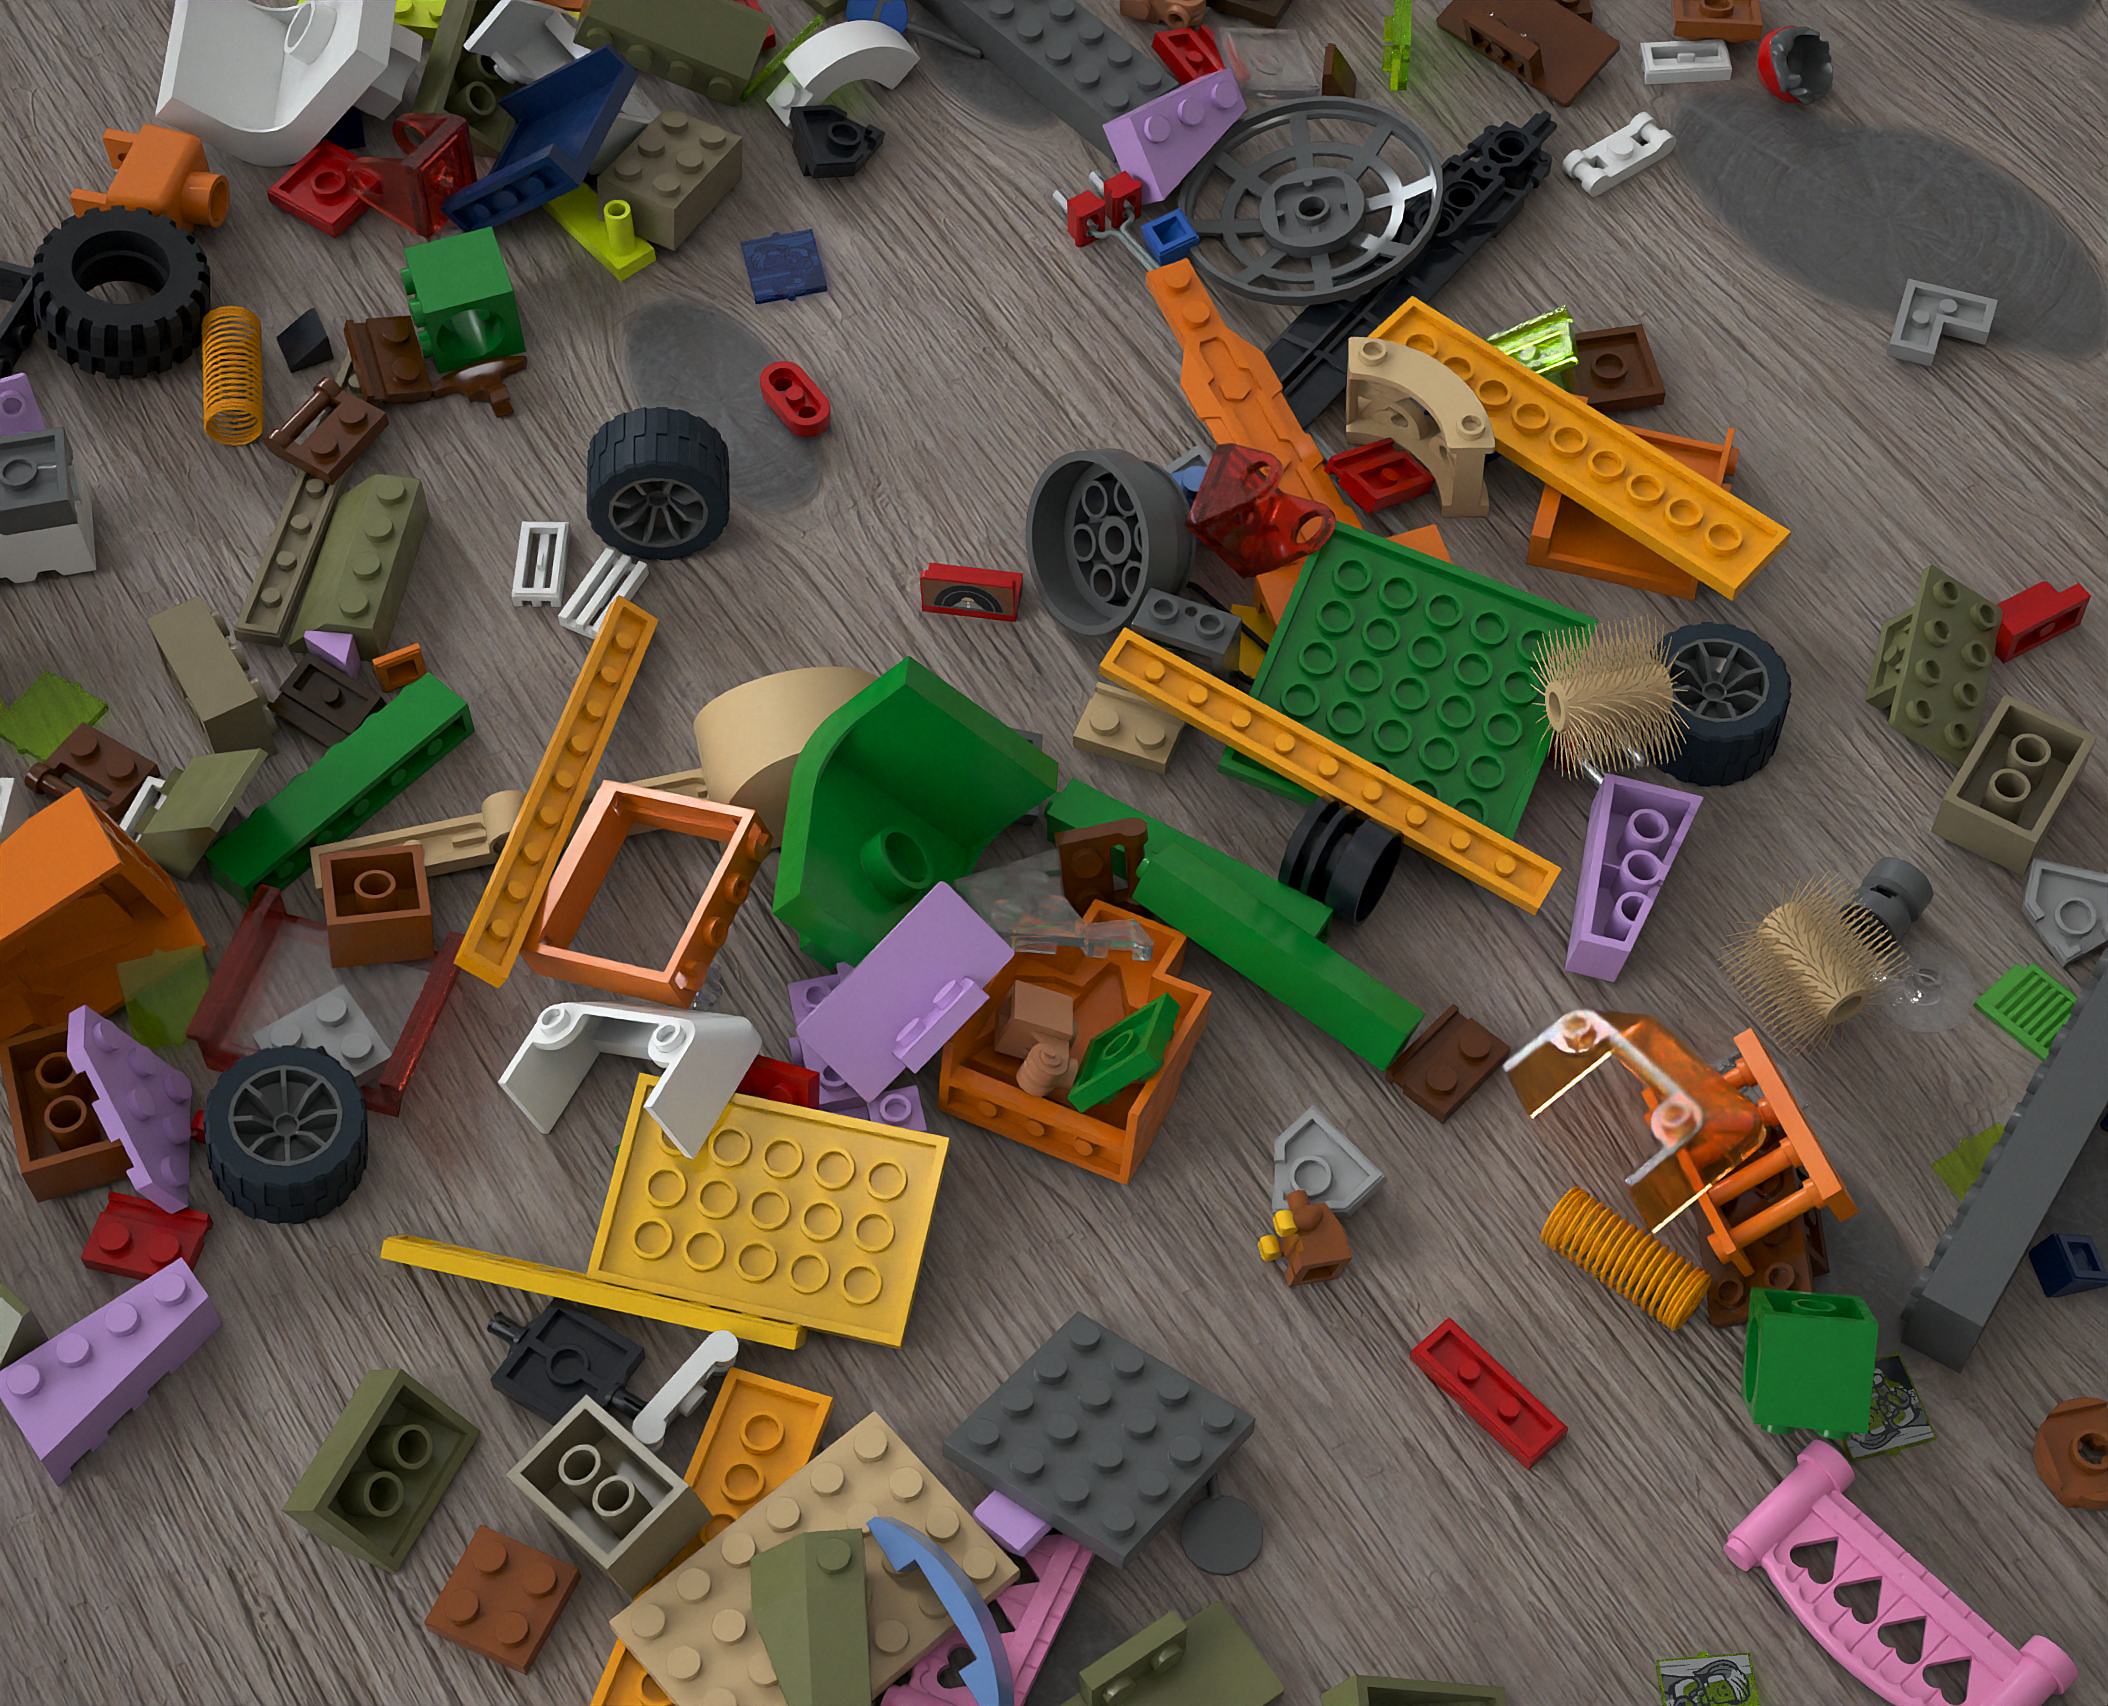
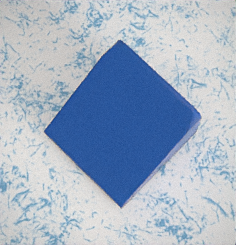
M1181 208L1140 226L1144 245L1148 253L1161 267L1182 260L1190 252L1189 248L1200 243L1199 236Z

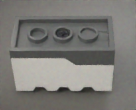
M63 426L0 437V578L7 577L14 583L34 581L39 572L56 570L64 576L96 570L91 496Z

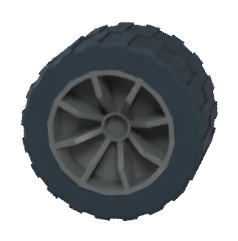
M644 407L634 409L632 412L619 414L599 428V432L590 441V449L588 450L586 512L587 518L591 522V528L595 534L602 538L604 543L618 549L621 553L634 555L641 559L671 560V558H683L692 555V553L698 550L702 551L710 546L712 541L717 540L721 536L723 528L727 526L729 521V457L726 442L722 440L721 434L715 427H711L708 421L703 418L691 415L684 410L668 409V407L646 409Z
M1701 622V624H1689L1680 627L1675 632H1669L1663 636L1661 664L1663 665L1671 639L1665 668L1676 657L1668 672L1670 679L1684 671L1674 678L1671 683H1675L1672 684V689L1688 690L1673 691V698L1686 708L1673 701L1672 706L1687 726L1672 708L1670 711L1675 716L1674 719L1686 743L1671 715L1668 714L1672 728L1678 736L1676 739L1679 748L1673 732L1667 723L1671 743L1674 748L1675 761L1670 742L1665 733L1669 761L1667 763L1661 737V760H1659V751L1653 739L1656 767L1665 774L1668 773L1682 782H1691L1698 784V786L1710 787V785H1732L1733 782L1744 781L1752 777L1756 771L1762 770L1768 764L1769 758L1774 755L1779 742L1792 694L1790 692L1792 685L1791 677L1787 673L1786 663L1774 651V647L1771 644L1757 637V634L1747 629L1737 628L1736 625ZM1661 641L1657 644L1658 661L1660 659ZM1660 722V730L1663 737L1662 724ZM1648 728L1649 735H1650V740H1651V731H1650V729ZM1642 730L1641 735H1642V739H1643V742H1644L1643 730ZM1647 740V752L1651 755V761L1653 762V754Z
M282 1045V1047L270 1049L267 1047L257 1050V1053L244 1056L235 1061V1065L229 1070H225L219 1076L214 1089L210 1090L207 1097V1109L204 1111L203 1124L209 1170L212 1171L213 1182L217 1190L223 1193L225 1200L233 1208L237 1207L244 1212V1215L253 1219L265 1220L267 1223L278 1225L280 1223H292L293 1225L305 1223L306 1220L313 1218L319 1219L348 1200L350 1193L356 1190L360 1184L363 1170L366 1169L368 1161L366 1100L362 1089H359L356 1078L350 1070L343 1068L340 1062L332 1056L319 1053V1050L309 1047L306 1049L298 1048L295 1045Z

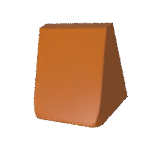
M418 643L373 659L371 664L373 673L383 693L413 683L427 673Z

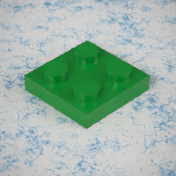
M1168 992L1090 1039L1067 1097L1080 1113L1098 1102L1101 1105L1110 1103L1122 1092L1126 1085L1136 1079L1145 1081L1162 1067L1164 1063L1162 1056L1167 1043L1175 1033L1173 1026L1181 1007Z

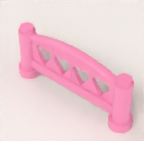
M1813 1440L1797 1456L1799 1465L1728 1535V1542L1723 1546L1728 1558L1740 1569L1749 1571L1753 1566H1761L1765 1569L1790 1609L1820 1645L1858 1680L1895 1706H2041L2052 1694L2062 1695L2079 1677L2078 1670L2070 1657L2060 1647L2045 1637L2034 1635L2018 1651L1870 1518L1862 1513L1860 1509L1842 1494L1855 1481L1853 1469L1837 1450L1821 1440ZM1833 1540L1837 1541L1832 1580L1826 1584L1814 1582L1808 1574V1568L1798 1567L1790 1558V1552L1794 1548ZM1881 1580L1876 1620L1872 1623L1863 1624L1858 1622L1852 1614V1608L1839 1605L1834 1598V1590L1838 1587ZM1924 1619L1925 1628L1921 1659L1915 1664L1902 1662L1897 1656L1896 1648L1883 1645L1878 1638V1630L1884 1626ZM1969 1659L1970 1667L1966 1700L1960 1705H1952L1946 1702L1942 1697L1941 1688H1933L1926 1684L1923 1679V1670L1929 1666Z
M1063 1533L1044 1536L1022 1557L1039 1582L1010 1586L994 1599L1015 1630L1014 1632L1000 1634L1012 1674L1014 1706L1024 1705L1095 1556V1553ZM960 1630L955 1631L912 1667L911 1679L908 1685L903 1684L901 1687L895 1684L890 1685L880 1706H979L967 1686L948 1689L938 1683L940 1673L950 1667L948 1657L954 1649L959 1647L967 1648L976 1658Z

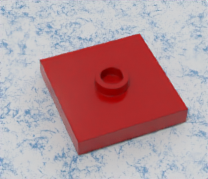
M324 138L266 192L270 203L331 237L337 238L380 198L393 183L389 173Z

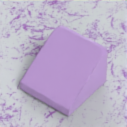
M305 631L304 639L311 654L357 681L361 660L353 634Z
M996 1490L973 1512V1518L976 1523L982 1527L1001 1549L1021 1557L1025 1556L1053 1528V1526Z

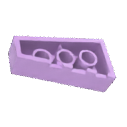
M1605 774L1590 810L1566 959V971L1615 982L1704 797L1614 774Z
M181 1257L1 1370L0 1398L58 1487L72 1473L70 1467L88 1450L94 1452L109 1437L107 1431L129 1409L135 1411L149 1397L147 1392L166 1373L173 1374L222 1325V1322L208 1294Z

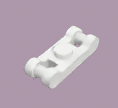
M1641 112L1632 119L1628 126L1584 151L1576 149L1569 153L1562 163V170L1573 179L1579 178L1582 181V188L1589 195L1595 197L1666 157L1674 149L1676 138L1667 130L1663 129L1660 131L1656 127V120L1647 112ZM1645 140L1647 144L1641 146L1639 142Z
M726 1330L715 1331L709 1335L635 1418L632 1426V1435L654 1455L658 1454L662 1449L665 1429L681 1412L685 1417H688L704 1400L708 1391L703 1386L712 1376H725L730 1366H735L738 1352L737 1338Z

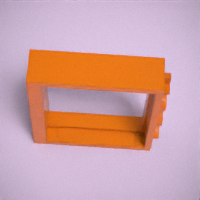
M603 780L543 893L519 953L533 971L539 975L689 1009L697 991L704 985L707 971L718 949L727 939L728 929L740 905L748 897L750 885L761 863L769 855L774 837L756 810ZM633 823L729 843L664 972L567 950Z

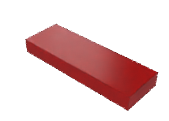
M1450 1317L1411 1350L1410 1359L1528 1471L1566 1437L1568 1427Z

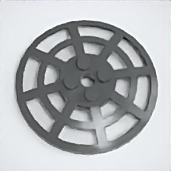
M1313 96L1272 104L1234 122L1184 177L1178 198V208H1181L1197 235L1223 236L1224 242L1232 256L1245 267L1241 272L1233 277H1229L1206 260L1197 244L1189 248V254L1194 263L1209 279L1226 290L1250 300L1273 305L1305 306L1324 304L1353 297L1372 289L1399 273L1416 258L1431 239L1440 220L1444 203V182L1442 168L1435 149L1426 135L1407 118L1392 109L1371 101L1345 96ZM1321 118L1346 119L1374 126L1375 129L1362 148L1335 141L1311 142L1307 120ZM1290 123L1293 145L1266 155L1253 163L1248 169L1228 155L1237 146L1252 137L1272 128ZM1391 135L1403 141L1417 155L1426 170L1427 177L1402 187L1401 181L1394 169L1378 156ZM1332 156L1349 159L1352 162L1343 172L1329 167H1315L1313 157ZM1296 160L1297 170L1284 175L1272 185L1260 178L1272 169ZM1216 167L1234 181L1224 199L1221 220L1194 219V209L1198 194L1206 178ZM1369 168L1383 180L1389 192L1365 199L1358 181ZM1246 191L1261 199L1259 219L1235 220L1237 207ZM1431 192L1429 217L1423 229L1410 245L1393 242L1403 224L1406 210L1405 203ZM1392 208L1390 222L1381 238L1362 231L1367 215ZM1310 209L1323 210L1316 216L1308 217L1303 215L1304 212ZM1263 234L1272 248L1258 260H1255L1243 249L1237 236ZM1349 245L1367 251L1348 264L1335 269L1330 268L1329 255L1335 254ZM1290 256L1299 259H1311L1313 273H1289L1273 268ZM1379 256L1393 259L1371 274L1350 283L1333 287L1332 280L1359 271L1375 261ZM1264 277L1286 284H1315V290L1302 292L1273 291L1250 285Z

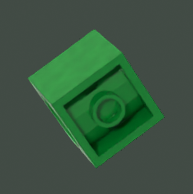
M492 226L403 249L407 267L399 269L406 295L414 294L415 298L407 300L414 326L417 329L424 327V331L417 332L420 346L425 359L429 357L434 358L438 374L457 370L480 360L526 352L514 291Z
M1751 1287L1741 1396L1754 1424H1761L1760 1428L1762 1430L1775 1434H1792L1795 1432V1427L1817 1429V1434L1831 1439L1851 1438V1433L1868 1434L1879 1323L1862 1297Z

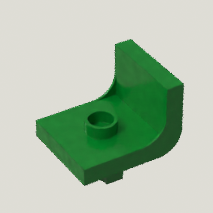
M908 655L828 716L814 731L802 749L791 778L772 915L797 930L800 938L799 950L827 969L831 970L836 967V963L843 961L855 968L939 882L947 883L966 902L967 886L971 873L989 843L1003 829L1057 792L1059 763Z

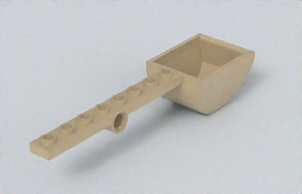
M811 667L772 674L737 686L709 702L695 718L693 728L702 768L624 784L756 810L774 837L771 849L781 847L792 773L802 749L814 731L828 716L877 680L878 677L856 668ZM599 789L586 792L562 849L568 848ZM517 790L500 791L484 800L482 813L311 847L310 855L318 897L323 899L319 854L422 844L426 877L497 863L527 794ZM633 823L627 836L661 828ZM718 840L721 856L723 857L729 843Z

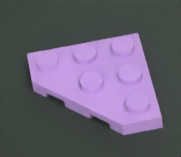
M87 1005L70 1012L67 1057L76 1074L86 1071L99 1097V1100L91 1103L110 1141L113 1142L120 1138L134 1167L126 1172L135 1190L170 1214L188 1207L191 1080Z

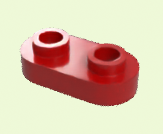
M779 361L768 365L760 375L762 397L792 433L802 437H813L823 433L831 423L830 403L799 365L789 361Z

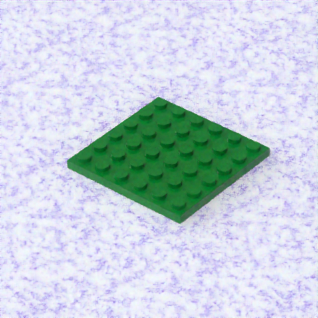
M1324 516L1248 695L1502 836L1513 840L1548 751L1553 733V727H1551L1541 741L1550 721L1548 716L1540 720L1547 714V711L1543 712L1546 710V706L1532 704H1545V696L1534 688L1536 687L1543 693L1546 691V688L1536 674L1546 687L1548 685L1547 681L1540 675H1543L1538 662L1550 682L1540 652L1541 649L1545 663L1550 669L1543 635L1547 650L1552 659L1549 631L1557 655L1555 630L1557 631L1562 652L1564 649L1562 630L1564 631L1566 645L1570 652V628L1571 638L1577 653L1576 630L1583 650V632L1581 627H1583L1586 643L1589 646L1590 634L1588 624L1592 636L1595 630L1594 623L1597 625L1598 619ZM1558 649L1559 661H1560V663H1561L1560 654H1559V649ZM1573 650L1574 661H1576V656ZM1566 651V661H1567V664L1569 665V660H1568L1567 651ZM1554 655L1555 668L1557 670V662ZM1226 746L1217 772L1309 808L1320 797L1230 746ZM1357 817L1356 826L1360 827L1365 821Z

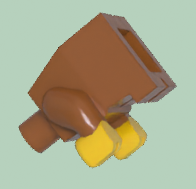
M1297 1190L1289 1193L1286 1199L1290 1210L1278 1211L1272 1219L1276 1233L1283 1240L1278 1241L1275 1235L1261 1237L1257 1245L1262 1259L1265 1262L1284 1256L1288 1259L1289 1267L1284 1273L1288 1287L1338 1279L1352 1259L1343 1227L1325 1202L1310 1205L1306 1190Z

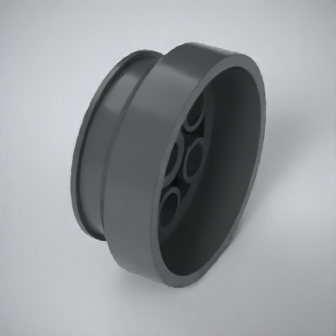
M1121 449L1082 450L1067 453L1056 459L1047 467L1038 480L1027 512L1026 550L1033 581L1050 612L1071 630L1086 635H1100L1121 632L1124 627L1131 630V624L1149 588L1180 597L1186 588L1193 570L1196 553V534L1192 512L1186 496L1176 480L1165 469L1155 463L1141 460Z

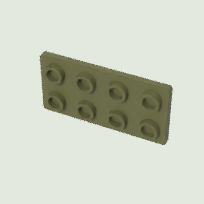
M1930 565L1923 569L1915 606L1884 622L1865 702L1879 710L1892 704L1889 717V725L1959 769H1961L1975 745L1996 647V637L2003 614L2002 609L1937 567Z
M1215 1601L1185 1622L1182 1621L1173 1609L1080 1671L1079 1693L1060 1706H1268L1284 1694V1685L1221 1601Z

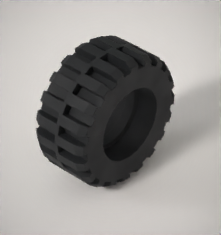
M111 206V210L100 211L99 207L86 210L84 216L80 218L76 215L69 217L61 222V230L55 227L44 237V244L37 248L33 258L34 266L32 267L35 321L37 328L42 331V338L48 347L52 350L57 349V356L68 364L73 365L76 362L79 364L80 370L95 375L96 371L105 373L108 379L120 380V375H132L134 380L146 378L148 372L156 371L157 374H161L172 369L174 361L179 364L193 354L192 348L196 349L201 345L202 321L211 311L210 267L207 265V257L202 247L195 243V238L183 227L176 229V222L162 214L159 218L154 217L150 210L137 207L136 211L125 210V206ZM129 281L145 285L156 291L157 294L137 303L113 304L98 300L87 294V292L104 283Z

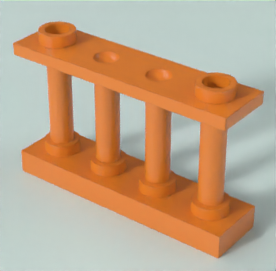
M1751 1027L1733 1037L1743 1057L1735 1061L1736 1067L1668 1107L1663 1104L1651 1087L1641 1092L1651 1110L1643 1115L1648 1127L1659 1142L1666 1139L1715 1231L1707 1236L1710 1245L1724 1265L1732 1261L1745 1277L1755 1271L1743 1248L1816 1206L1818 1210H1821L1828 1206L1840 1223L1860 1212L1772 1056ZM1746 1085H1749L1751 1089L1757 1085L1760 1086L1765 1096L1757 1100L1759 1106L1688 1147L1677 1127L1678 1125ZM1781 1124L1787 1137L1779 1141L1781 1144L1779 1148L1709 1187L1699 1165L1764 1127L1771 1125L1775 1128ZM1791 1165L1796 1169L1804 1165L1810 1178L1802 1182L1804 1186L1802 1189L1736 1227L1731 1228L1721 1209L1722 1205Z

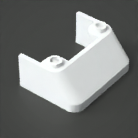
M501 0L463 45L469 52L490 56L496 63L493 66L494 70L505 81L511 84L518 81L527 85L592 51L573 43L578 20L572 14L562 8L534 0ZM636 83L632 86L588 170L589 174H601L661 113Z
M632 1001L561 1003L549 1006L540 1014L535 1026L503 1073L498 1084L541 1133L549 1134L600 1052L653 1060L659 1067L667 1069L643 1107L686 1158L694 1159L761 1048L762 1039L750 1021L741 1016Z

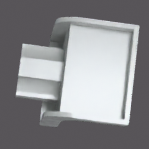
M176 0L155 117L187 133L196 135L199 139L248 163L265 167L288 166L299 162L351 106L385 120L402 101V94L407 80L420 62L423 37L394 22L396 0H306L299 5L287 8L265 7L248 0Z

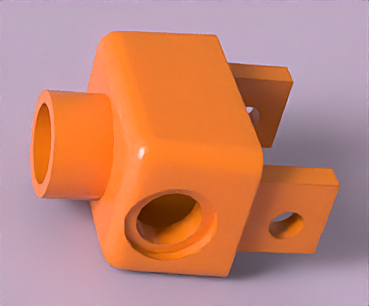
M145 123L138 134L106 129L102 139L112 168L118 169L107 194L74 188L69 197L75 215L78 218L84 216L86 210L99 207L100 211L111 210V206H125V210L136 211L137 207L150 210L154 217L159 218L161 214L176 222V229L183 227L191 234L196 224L214 228L221 226L229 208L230 187L225 176L210 172L203 145L198 136Z

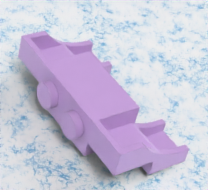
M846 962L836 963L837 974L787 983L795 1029L854 969ZM798 1034L796 1037L788 1038L793 1065L820 1072V1111L927 1133L917 1085L884 1091L872 1102H866Z

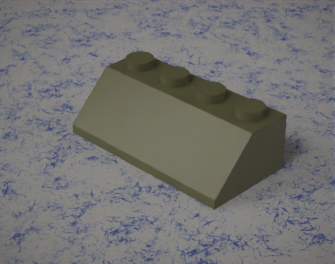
M446 0L406 127L407 130L442 151L498 158L514 128L516 120L498 102L501 98L527 84L518 81L511 84L505 81L494 70L493 66L496 63L490 56L469 52L463 46L501 0Z
M584 0L573 43L592 51L609 43L632 67L734 107L750 80L771 24L772 16L733 0Z
M374 474L338 498L288 644L290 652L307 654L309 651L304 639L305 631L353 634L361 661L372 662L373 659L385 655L430 515L421 479Z

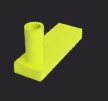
M582 182L580 187L542 204V207L620 282L656 261L654 248L644 238L635 235L630 205L626 201L612 200L608 202L604 207L605 222L598 219V195L587 184Z

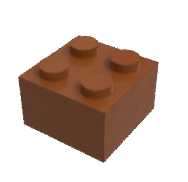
M422 844L319 854L331 969L435 958L432 913Z

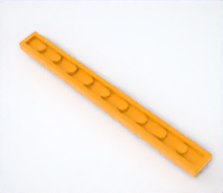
M620 595L613 600L606 612L453 962L496 988H499L508 979L659 619Z
M1126 627L1123 628L1099 665L1098 674L1320 797L1327 795L1336 799L1340 804V808L1347 805L1354 808L1359 819L1366 821L1373 817L1402 831L1404 834V844L1536 916L1562 870L1559 866Z

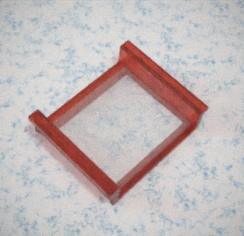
M260 884L185 1032L187 1039L197 1041L207 1069L223 1073L235 1065V1061L240 1058L257 1053L258 1048L254 1043L253 1033L333 989L344 985L392 1053L384 1073L359 1087V1089H362L366 1100V1110L399 1118L402 1097L461 969H463L453 962L465 934L449 931L440 952L434 950L435 958L331 969L326 923L287 914L279 888Z

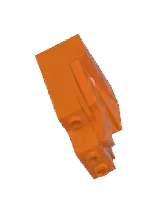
M79 786L27 819L24 824L0 845V1040L69 1021V1013L84 1005H87L96 1013L100 1012L102 1017L105 1018L210 949L170 875Z
M1097 899L1093 901L1071 937L1023 919L1007 943L1015 952L1013 958L982 988L990 998L943 1045L937 1110L1128 1186L1151 1147L1178 1094L1181 1074L1191 1059L1194 1047L1207 1025L1212 991L1178 979L1183 970L1188 936L1179 930ZM1015 980L1073 997V1019L1078 1021V1033L1072 1048L1069 1050V1057L1077 1059L1079 1070L1090 1039L1166 992L1181 1006L1173 1026L1175 1033L1166 1045L1162 1056L1164 1063L1157 1073L1145 1081L1134 1080L1126 1085L1122 1092L1110 1103L1101 1105L1098 1102L1082 1113L1067 1099L1071 1087L1069 1089L1055 1088L1050 1095L1038 1097L1028 1094L1019 1086L1016 1080V1073L1023 1064L1024 1059L994 1051L995 1012Z

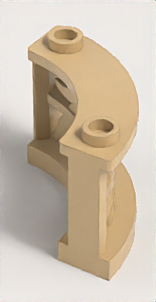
M1350 337L1348 340L1345 401L1346 443L1367 445L1391 437L1395 441L1392 447L1396 451L1405 450L1435 478L1432 487L1438 498L1441 517H1488L1489 499L1483 478L1485 454L1494 453L1495 440L1489 417L1474 391L1449 367L1419 350L1378 338ZM1412 397L1419 402L1434 419L1423 414L1418 406L1408 398Z

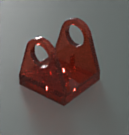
M404 113L394 121L392 132L398 146L408 157H358L348 165L346 177L352 190L363 201L414 234L430 239L449 220L440 210L445 198L478 181L468 120L454 114ZM405 125L415 127L425 136L426 140L419 147H416L408 139L405 133ZM359 170H365L374 175L382 186L383 194H376L370 191L362 183L359 177Z
M1234 443L1220 444L1216 446L1184 524L1243 579L1255 578L1256 575L1273 571L1314 553L1327 542L1336 524L1334 512L1323 503L1282 492L1278 488L1283 476L1281 461L1268 452ZM1269 467L1268 476L1264 475L1259 469ZM1240 513L1239 521L1237 520L1235 514ZM1321 516L1322 523L1316 534L1305 542L1297 543V536L1303 525L1310 519Z

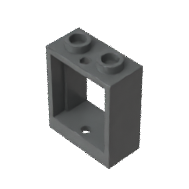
M1149 588L1131 624V631L1155 644L1156 640L1212 658V666L1176 655L1232 687L1238 688L1242 617ZM1188 611H1194L1196 615L1188 616L1186 615V613Z

